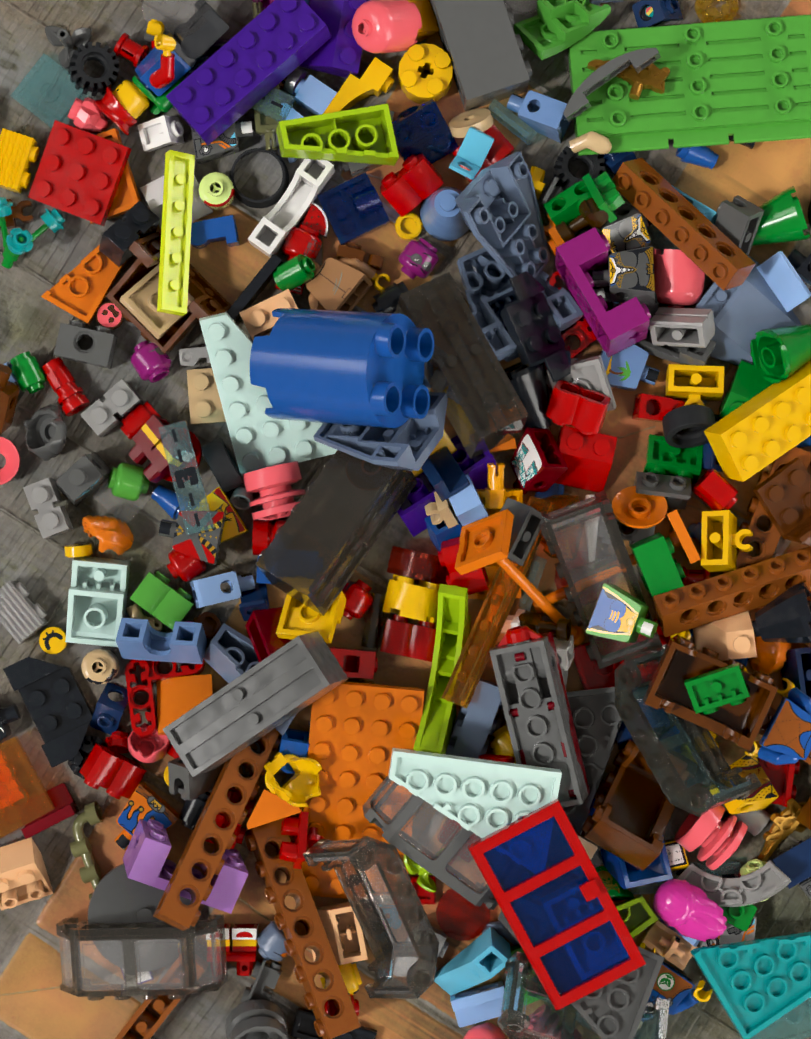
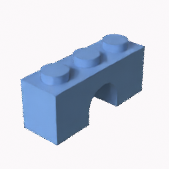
M121 618L116 643L122 659L202 664L207 646V638L202 623L175 621L173 632L165 633L152 628L148 619Z

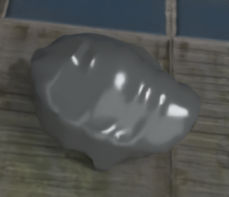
M52 404L40 408L31 419L24 422L27 430L25 435L27 448L30 452L44 459V461H49L60 454L64 448L67 436V427L62 419V408Z

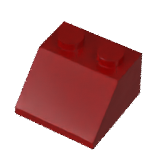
M569 426L560 428L557 446L568 469L555 484L602 494L612 466L618 437L601 433L585 435L580 433L577 428Z

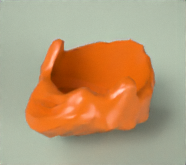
M88 515L82 519L83 531L88 533L90 538L95 536L99 540V551L101 553L110 549L119 556L131 548L134 534L124 521L112 516L107 517L106 515Z
M754 633L757 657L748 658L751 668L766 675L780 671L787 660L786 652L791 648V644L786 642H764L761 636L756 637Z

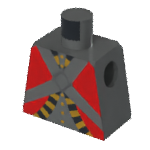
M179 511L177 522L161 520L159 536L173 538V550L216 565L226 513L220 511ZM195 513H197L200 522L198 527L194 517Z

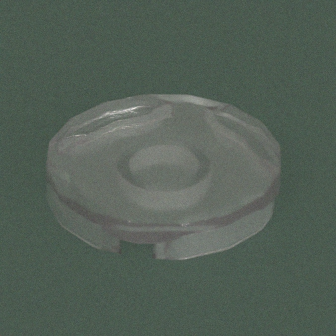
M143 0L142 12L147 23L151 19L161 21L165 25L164 33L171 32L174 34V30L178 25L186 23L196 13L194 5L196 2L195 0Z

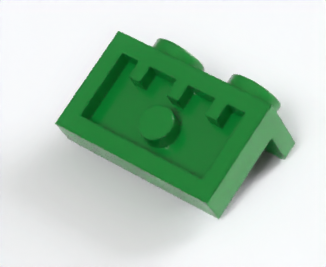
M649 434L646 463L643 472L691 478V483H697L702 468L703 445L694 448H675L667 444L664 436Z
M739 662L686 679L684 682L696 714L701 712L711 714L718 711L720 706L729 703L731 706L744 703L747 700L746 698L750 697V688L746 684Z

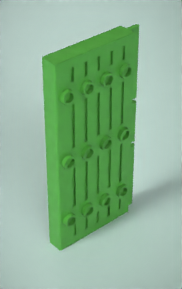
M811 15L591 31L581 40L567 48L572 95L582 82L594 72V70L587 68L588 63L594 59L608 61L631 51L657 48L661 57L652 64L659 69L667 67L670 70V74L665 80L664 94L653 92L651 89H642L640 98L634 100L629 97L632 85L621 78L613 77L586 97L591 107L574 118L575 136L577 138L590 131L597 132L610 140L612 149L609 153L669 149L668 140H673L674 148L726 145L730 142L729 136H733L734 144L811 138ZM588 148L578 152V156L598 154Z

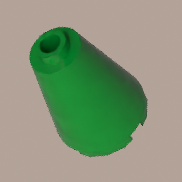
M794 186L787 188L758 206L764 210L752 246L811 238L809 232L803 233V230L808 229L798 197L791 196L792 193L796 192Z
M811 324L764 329L758 331L755 334L756 338L752 339L750 343L751 357L756 369H763L766 375L762 377L766 381L780 383L811 360Z

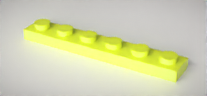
M169 150L165 153L157 312L183 316L187 314L195 155Z

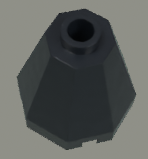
M804 582L793 585L755 613L756 620L752 621V626L756 637L761 636L764 642L811 643V601L807 600L811 593Z

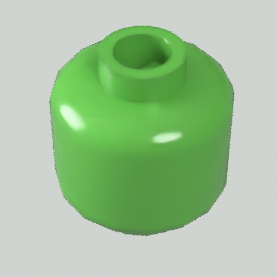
M121 462L117 467H112L107 487L111 488L112 495L115 497L136 501L141 494L146 495L150 481L145 478L143 474L145 469L143 467Z

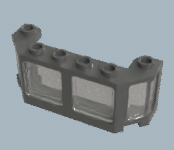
M387 776L362 806L365 818L382 829L384 832L382 836L388 843L472 904L480 907L484 903L488 909L494 910L498 903L468 849L469 845L482 838L472 831L466 830L460 823L451 820L433 808L431 804L419 796L416 797L407 788L398 785ZM495 848L484 853L504 891L508 890L526 868Z

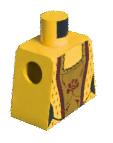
M747 755L722 770L712 780L714 788L709 791L710 801L714 805L723 803L728 813L732 815L763 810L779 797L757 758Z

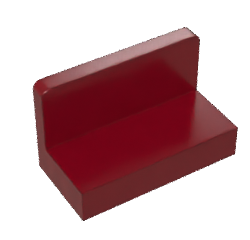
M61 783L16 807L25 826L21 829L25 839L67 819L79 811L65 783Z

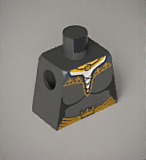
M623 204L614 211L617 217L615 221L610 223L607 220L602 225V228H596L599 235L604 234L610 244V249H608L609 255L611 253L647 247L651 242L647 228L652 223L630 204Z
M653 246L611 253L609 255L608 270H592L594 287L609 286L610 301L625 303L637 297L640 304L645 303L646 306H655Z

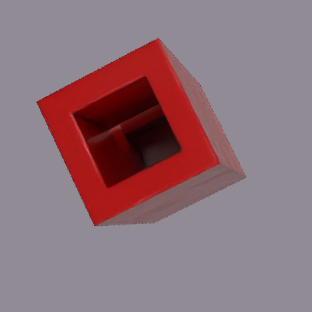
M329 647L347 677L373 679L374 673L378 669L376 652L363 649Z

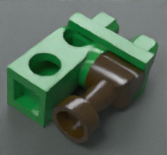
M606 171L595 179L589 173L582 177L583 181L575 183L543 204L564 242L575 238L574 233L587 226L599 229L603 227L602 225L607 220L612 223L617 219L614 211L626 202Z

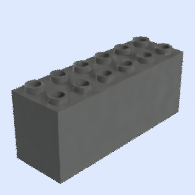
M429 0L439 27L438 33L444 51L448 53L453 66L452 74L465 112L510 98L513 93L519 95L527 92L528 85L531 82L530 76H533L529 61L523 60L522 50H524L522 39L519 34H514L513 24H515V19L511 8L506 9L504 0Z
M318 631L299 635L162 730L191 776L195 777L216 769L349 678Z

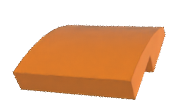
M212 674L183 676L156 682L158 735H166L162 730L163 728L213 695Z

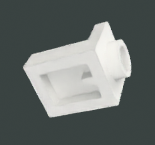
M163 115L137 125L144 152H151L170 144L180 145L184 143V129L178 117Z

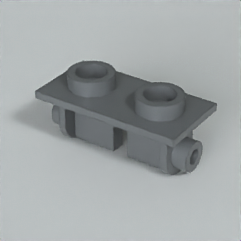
M263 959L262 963L257 961L251 977L256 978L252 988L246 986L240 1002L244 1003L250 1000L262 999L270 1001L272 993L263 989L264 986L275 989L280 974H282V965L276 961H272L271 964L265 963L266 959Z

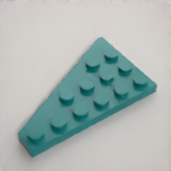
M811 932L701 947L690 951L742 1039L752 1038L811 997Z

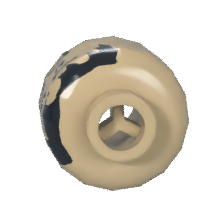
M94 649L83 658L81 664L82 673L90 683L97 685L108 683L118 674L119 660L108 649Z

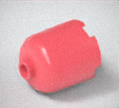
M371 0L364 2L357 8L352 19V32L357 44L363 50L375 54L409 50L411 46L417 43L415 39L418 29L422 28L420 12L413 2L409 3L407 0Z
M653 249L654 283L657 302L668 305L669 308H684V306H692L698 303L703 295L705 273L681 250L664 249V254H661L660 249Z

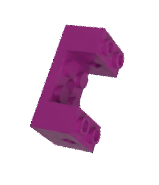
M594 227L556 247L555 268L609 358L647 338L651 313L645 303L640 304L637 297L607 311L608 306L601 295H596L593 290L595 285L591 278L592 270H607L610 244L604 234L599 235Z

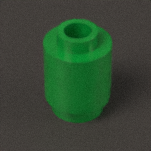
M299 254L277 267V271L273 273L274 281L282 291L287 289L292 291L314 278L315 265L309 257Z
M29 351L21 353L10 360L12 373L22 392L28 391L29 394H33L44 388L43 383L47 379L36 357L32 356Z

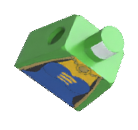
M604 583L586 633L617 641L635 643L639 634L653 638L658 623L645 618L649 609L647 604L617 585Z

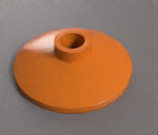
M636 486L622 489L615 495L612 501V512L615 518L622 524L632 528L655 526L667 514L668 505L665 497L636 493Z

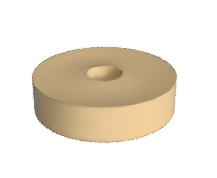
M478 108L463 112L452 118L449 122V128L453 137L465 138L470 127L484 132L494 122L489 109Z

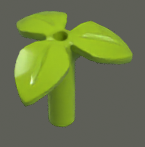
M440 848L435 854L439 857L445 848ZM404 854L403 859L407 871L411 875H419L417 879L418 885L429 892H436V884L429 877L432 874Z

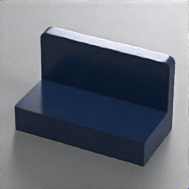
M447 447L430 455L421 467L442 502L470 485L469 480Z

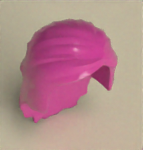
M669 879L657 889L653 902L655 913L665 924L674 927L682 935L706 942L708 939L714 940L727 929L725 925L727 918L723 916V909L716 902L709 899L701 888L685 880Z

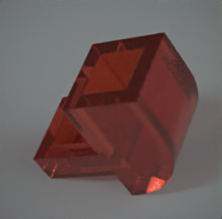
M392 546L387 573L447 585L446 576L449 575L446 566H441L438 556Z

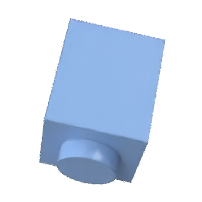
M311 74L306 80L301 79L294 90V93H296V103L313 115L323 114L337 94L336 91Z

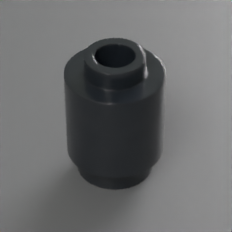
M400 282L398 284L393 283L373 296L375 302L371 305L375 312L399 313L407 308L409 302L414 299L405 284Z
M205 792L194 800L185 801L179 818L183 820V826L194 830L211 793Z

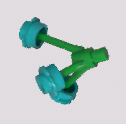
M0 197V227L4 247L2 253L4 258L1 264L3 267L12 268L14 261H17L21 254L29 252L33 248V241L48 228L54 233L59 229H64L62 223L66 220L56 208L52 211L48 208L45 209L46 212L40 216L45 224L32 235L29 231H23L21 228L12 229L8 235L5 216L12 214L11 206H13V202H7L6 197Z

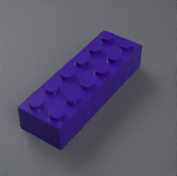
M275 0L167 94L166 98L208 146L332 36L327 25L304 0Z

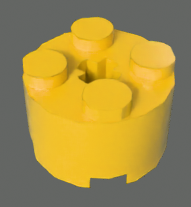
M422 43L411 46L404 53L399 63L398 72L399 84L406 97L417 104L429 105L446 96L452 84L453 66L448 53L434 44ZM428 70L433 75H427V78H422L420 72Z
M393 574V578L389 579L382 611L435 623L440 585L419 580V584L415 585L413 584L414 579Z

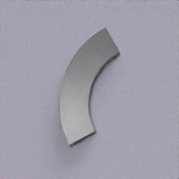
M771 861L767 862L760 869L743 875L740 878L715 876L691 863L677 878L701 888L709 899L721 907H739L761 902L777 894L792 882Z

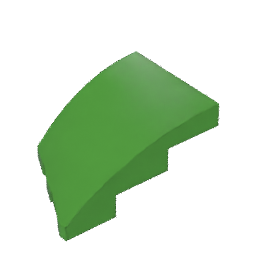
M537 0V15L515 23L514 33L519 34L522 41L541 60H544L569 48L589 34L611 13V7L608 4L600 7L590 3L589 0Z

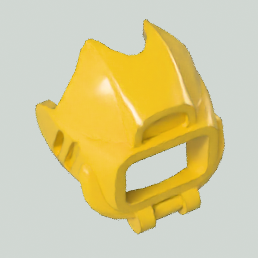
M278 752L271 762L264 765L267 771L265 774L266 787L271 793L277 794L279 798L292 806L308 807L306 801L309 798L321 795L318 774L322 770L321 765L311 758L298 757L293 754L282 755V753ZM289 763L295 774L280 787L274 775L285 764Z

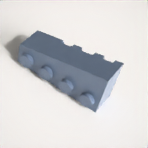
M223 623L204 654V660L228 683L259 663L251 640ZM297 714L275 729L283 736Z
M472 675L453 727L446 755L478 759V755L486 754L488 745H485L488 734H493L497 720L494 719L497 710L503 707L497 684Z

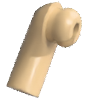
M594 131L569 141L570 148L574 153L588 148L598 154L605 155L612 149L610 140Z
M138 604L126 608L130 618L148 619L152 628L157 631L162 630V622L157 618L144 616Z

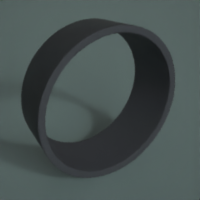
M253 148L237 157L231 168L230 180L233 182L235 196L240 202L252 208H267L276 204L287 190L289 173L284 161L278 155L266 149ZM254 152H265L273 155L280 163L283 173L279 189L272 196L262 200H254L244 196L237 189L234 182L235 166L244 156Z

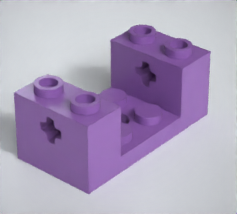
M140 819L123 856V862L129 879L165 891L176 868V863L166 859L172 846L166 828H164L162 823L153 819H149L148 822ZM236 849L225 850L221 858L225 860L220 873L218 875L214 874L210 882L213 889L208 899L201 902V904L230 914L249 874L240 852ZM192 868L193 876L201 879L203 877L202 873ZM185 890L180 892L181 897L191 900L189 892Z

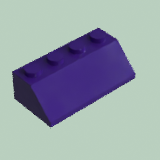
M309 0L310 8L327 25L332 38L306 59L300 67L348 78L350 73L353 75L358 74L362 48L357 44L353 36L352 19L357 8L364 2L371 0Z
M470 426L450 439L457 449L456 452L452 453V456L463 473L469 475L475 489H485L488 486L487 463H494L496 465L497 462ZM404 470V479L401 486L394 494L387 498L410 533L415 537L427 529L424 518L428 516L424 506L428 503L436 502L434 496L436 491L424 472L410 479Z

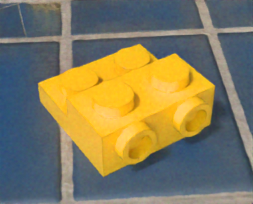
M305 583L301 585L289 584L276 631L278 638L293 640L299 635L318 631L325 643L331 644L336 624H341L346 605V597L342 589L334 586H326L325 588L313 587Z

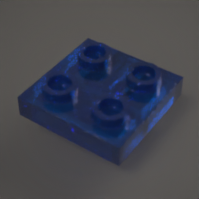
M433 99L421 106H413L404 110L398 115V119L392 122L397 149L403 161L411 155L417 156L422 153L433 164L459 147Z
M366 172L317 196L340 245H345L346 242H351L390 223L380 197Z

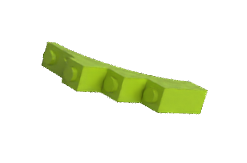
M440 584L438 589L434 653L423 714L413 748L415 751L446 754L456 720V699L464 675L463 658L471 634V616L468 615V588Z

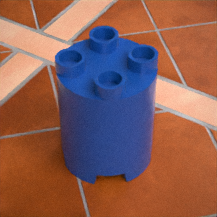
M278 308L272 311L273 317H278L279 319L273 326L270 335L254 337L250 354V381L252 385L266 388L273 408H266L265 414L273 419L397 428L406 423L409 418L423 419L428 413L430 394L428 388L423 385L424 362H428L433 355L434 336L429 328L416 327L412 320L404 314Z

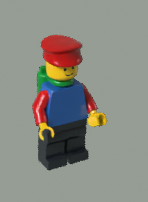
M198 0L194 4L198 11L186 23L178 25L174 30V34L171 32L167 35L163 34L165 29L164 23L151 19L148 22L146 34L155 37L154 40H151V51L135 68L138 77L134 75L132 82L124 80L114 91L107 86L104 97L101 100L94 101V104L127 136L129 135L130 127L137 123L136 119L149 106L151 107L149 111L155 115L161 111L166 113L173 107L166 98V95L187 78L184 74L197 62L195 58L200 57L230 28L205 0Z

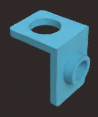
M470 127L449 168L473 180L480 171L494 142V138L474 127ZM459 165L467 167L470 171L461 168Z

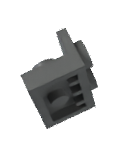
M636 471L633 485L636 486V493L665 497L668 508L686 509L687 500L691 498V478Z

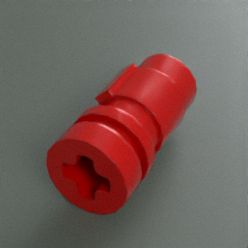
M61 357L55 358L42 366L46 379L59 397L57 401L60 405H63L62 410L67 417L77 414L89 406L90 402L87 396L82 395V388L76 385L74 377L68 367L65 366Z

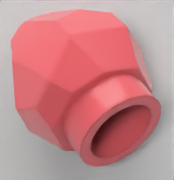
M76 97L67 115L68 118L74 120L73 123L76 128L90 133L101 132L106 129L108 121L103 116V112L94 104L96 100L89 97L81 100Z

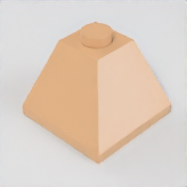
M748 611L693 628L695 649L702 651L703 647L719 653L717 659L722 661L729 660V658L735 660L757 657L754 629Z

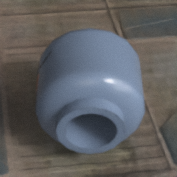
M275 920L268 924L257 936L258 952L266 960L282 961L288 956L284 946L286 938L283 930L278 929Z

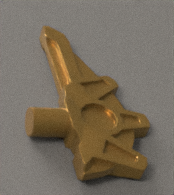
M594 59L588 63L587 68L595 71L608 61ZM651 64L637 73L634 67L630 65L615 77L630 83L632 87L629 97L638 100L642 89H651L653 92L664 94L665 80L670 74V70L667 67L659 69L654 64Z
M791 798L787 801L786 809L781 813H774L770 819L773 821L770 830L763 835L765 843L757 859L767 862L783 839H786L794 831L799 833L805 831L806 827L796 819L807 802L797 803Z

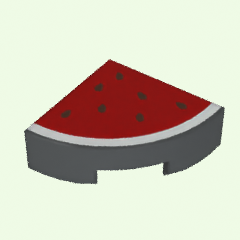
M312 202L302 225L317 231L320 236L327 238L329 223L326 213L317 203Z

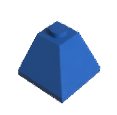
M665 843L660 855L643 871L602 847L600 849L604 867L623 889L673 879Z

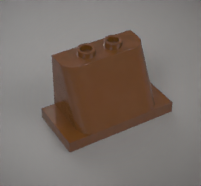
M157 231L135 240L128 248L138 259L106 297L121 311L122 316L127 321L133 323L141 331V335L147 341L155 343L163 354H166L199 323V318L227 312L232 305L190 264L188 293L194 298L187 306L190 312L161 338L157 339L119 301L122 295L160 264L161 234Z

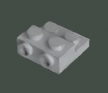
M601 355L578 360V358L571 359V373L560 380L577 384L584 389L597 391L610 397L607 411L615 410L616 402ZM547 370V385L553 389L558 381L553 382Z

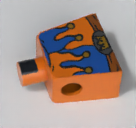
M141 782L116 820L117 824L123 828V831L115 838V842L122 849L127 850L140 819L147 822L149 819L156 820L162 823L167 830L179 819L180 814L145 782Z

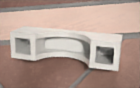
M304 159L281 199L261 219L249 236V243L269 258L274 254L276 255L291 229L297 226L310 208L311 203L315 201L335 173L334 165L327 160Z

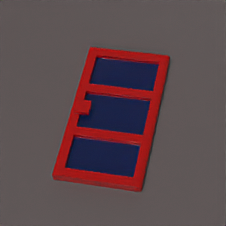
M558 799L468 846L472 857L555 1010L566 1007L646 964Z

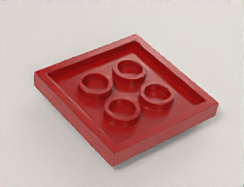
M55 120L28 198L104 226L131 148Z

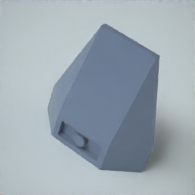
M519 151L481 170L455 199L466 225L510 278L523 272H528L536 278L551 260L528 165Z
M750 256L748 257L756 265L742 285L723 291L714 282L695 306V309H712L715 335L711 340L716 342V346L710 357L736 366L739 365L741 359L754 364L751 357L750 343L752 339L756 338L755 334L758 331L802 325L792 310L789 312L785 310L756 268L760 264Z

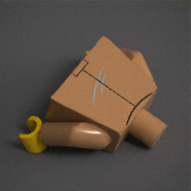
M329 257L322 265L314 261V278L306 284V288L311 292L308 297L310 308L316 310L352 311L372 285L378 291L385 289L378 284L379 278H384L387 282H390V277L385 273L378 275L376 269L357 258L341 257L336 260Z

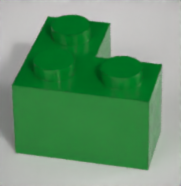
M659 532L629 545L636 560V567L644 587L652 598L655 595L684 587L681 579L686 578L681 564L677 562L676 558L673 559L671 555L675 553V549L669 537L664 538Z

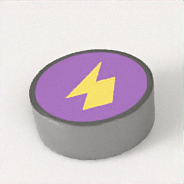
M297 67L287 76L284 90L295 95L294 90L301 79L305 80L307 71Z

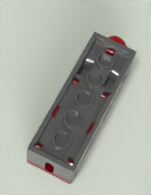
M525 625L508 629L502 640L489 652L516 764L560 769L562 772L558 793L560 804L562 807L583 804L590 793L553 634L552 632L539 634Z

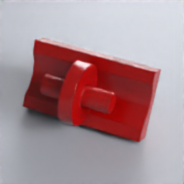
M301 811L298 817H285L281 823V835L295 836L294 843L282 841L279 859L293 862V868L295 869L302 868V862L306 860L307 848L309 856H316L317 849L325 846V838L318 835V828L311 827L309 835H307L309 812Z

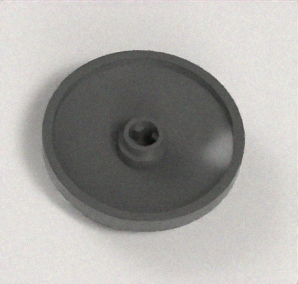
M124 863L110 870L95 887L88 906L89 931L98 950L115 965L133 971L156 970L175 961L188 948L195 935L198 921L194 927L190 926L189 929L182 931L153 917L164 890L129 879ZM180 896V900L183 904H190V899Z

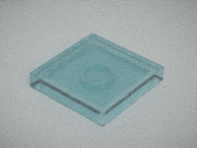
M43 54L11 94V97L52 129L55 120L62 122L65 119L76 97L80 99L83 96V89L77 90L75 82L71 83L70 74L46 54Z

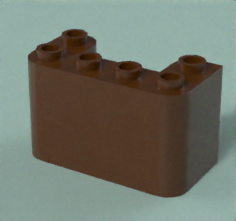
M679 635L676 640L670 638L643 698L644 704L657 710L658 708H663L669 714L672 713L721 735L722 738L727 740L729 738V740L737 743L736 745L750 751L778 690L772 684L774 679L755 670L754 674L744 671L745 665L739 663L746 684L750 688V697L746 698L747 700L739 705L731 706L729 703L720 706L718 711L711 714H704L703 712L696 714L684 683L685 680L738 662L730 658L728 663L717 659L719 653L706 647L699 651L694 648L695 644L692 641Z
M641 733L635 740L630 739L624 750H620L613 761V765L616 766L614 772L610 771L602 785L606 789L603 794L599 793L592 807L596 810L592 816L589 815L582 830L585 831L584 837L643 871L660 855L664 846V837L662 835L678 799L686 790L685 782L689 778L693 779L699 766Z

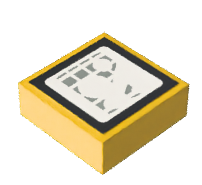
M676 841L665 843L671 871L687 868L689 863L685 849Z

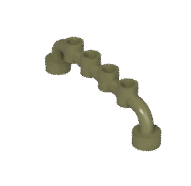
M96 801L86 804L84 812L79 814L74 820L72 830L75 841L70 842L73 856L75 858L81 856L84 867L79 869L81 879L85 884L91 882L93 890L101 880V871L98 864L95 863L89 839L84 834L83 827L86 822H89L91 826L103 822V813Z

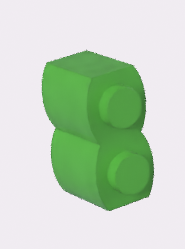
M157 571L156 574L149 572L130 599L173 630L175 621L182 622L194 606V603L190 601L193 596L181 587L178 590L172 588L169 585L171 580L161 572Z

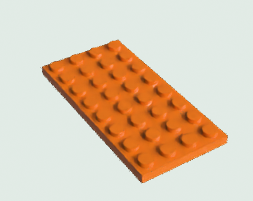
M343 682L312 703L308 758L316 760L322 767V770L318 773L321 795L309 798L306 801L308 807H303V812H309L307 835H309L311 827L318 828V835L325 838V846L317 849L316 856H309L307 848L306 860L302 862L301 869L312 896L406 903L408 871L404 864V854L385 840L382 836L384 832L379 826L370 823L365 818L362 806L388 776L392 748L413 750L423 714L425 689ZM392 781L376 803L393 820L413 794L404 786H400ZM413 816L401 829L409 836H412Z

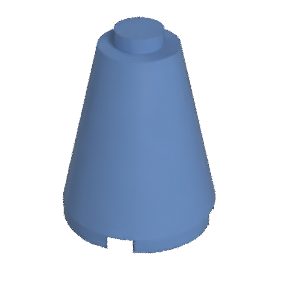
M449 186L440 187L424 199L421 204L420 219L422 226L431 236L438 240L453 241L459 239L469 230L455 202V199L462 192L460 189Z

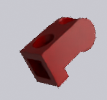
M643 393L635 395L632 419L662 422L663 417L668 412L684 406L685 402L668 397Z

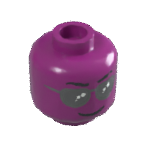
M422 238L410 240L398 257L399 262L403 265L401 271L413 280L416 276L423 279L427 278L439 261V257L436 254L438 250Z
M146 340L134 347L135 352L131 356L130 361L142 380L154 383L169 374L170 371L168 369L171 366V360L167 353L163 354L155 343H149Z

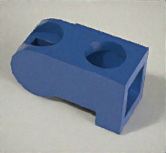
M233 215L192 223L191 245L197 249L205 248L210 243L225 240L229 247L240 245L236 220Z

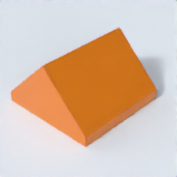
M265 787L246 824L247 828H255L301 813L303 807L290 805Z

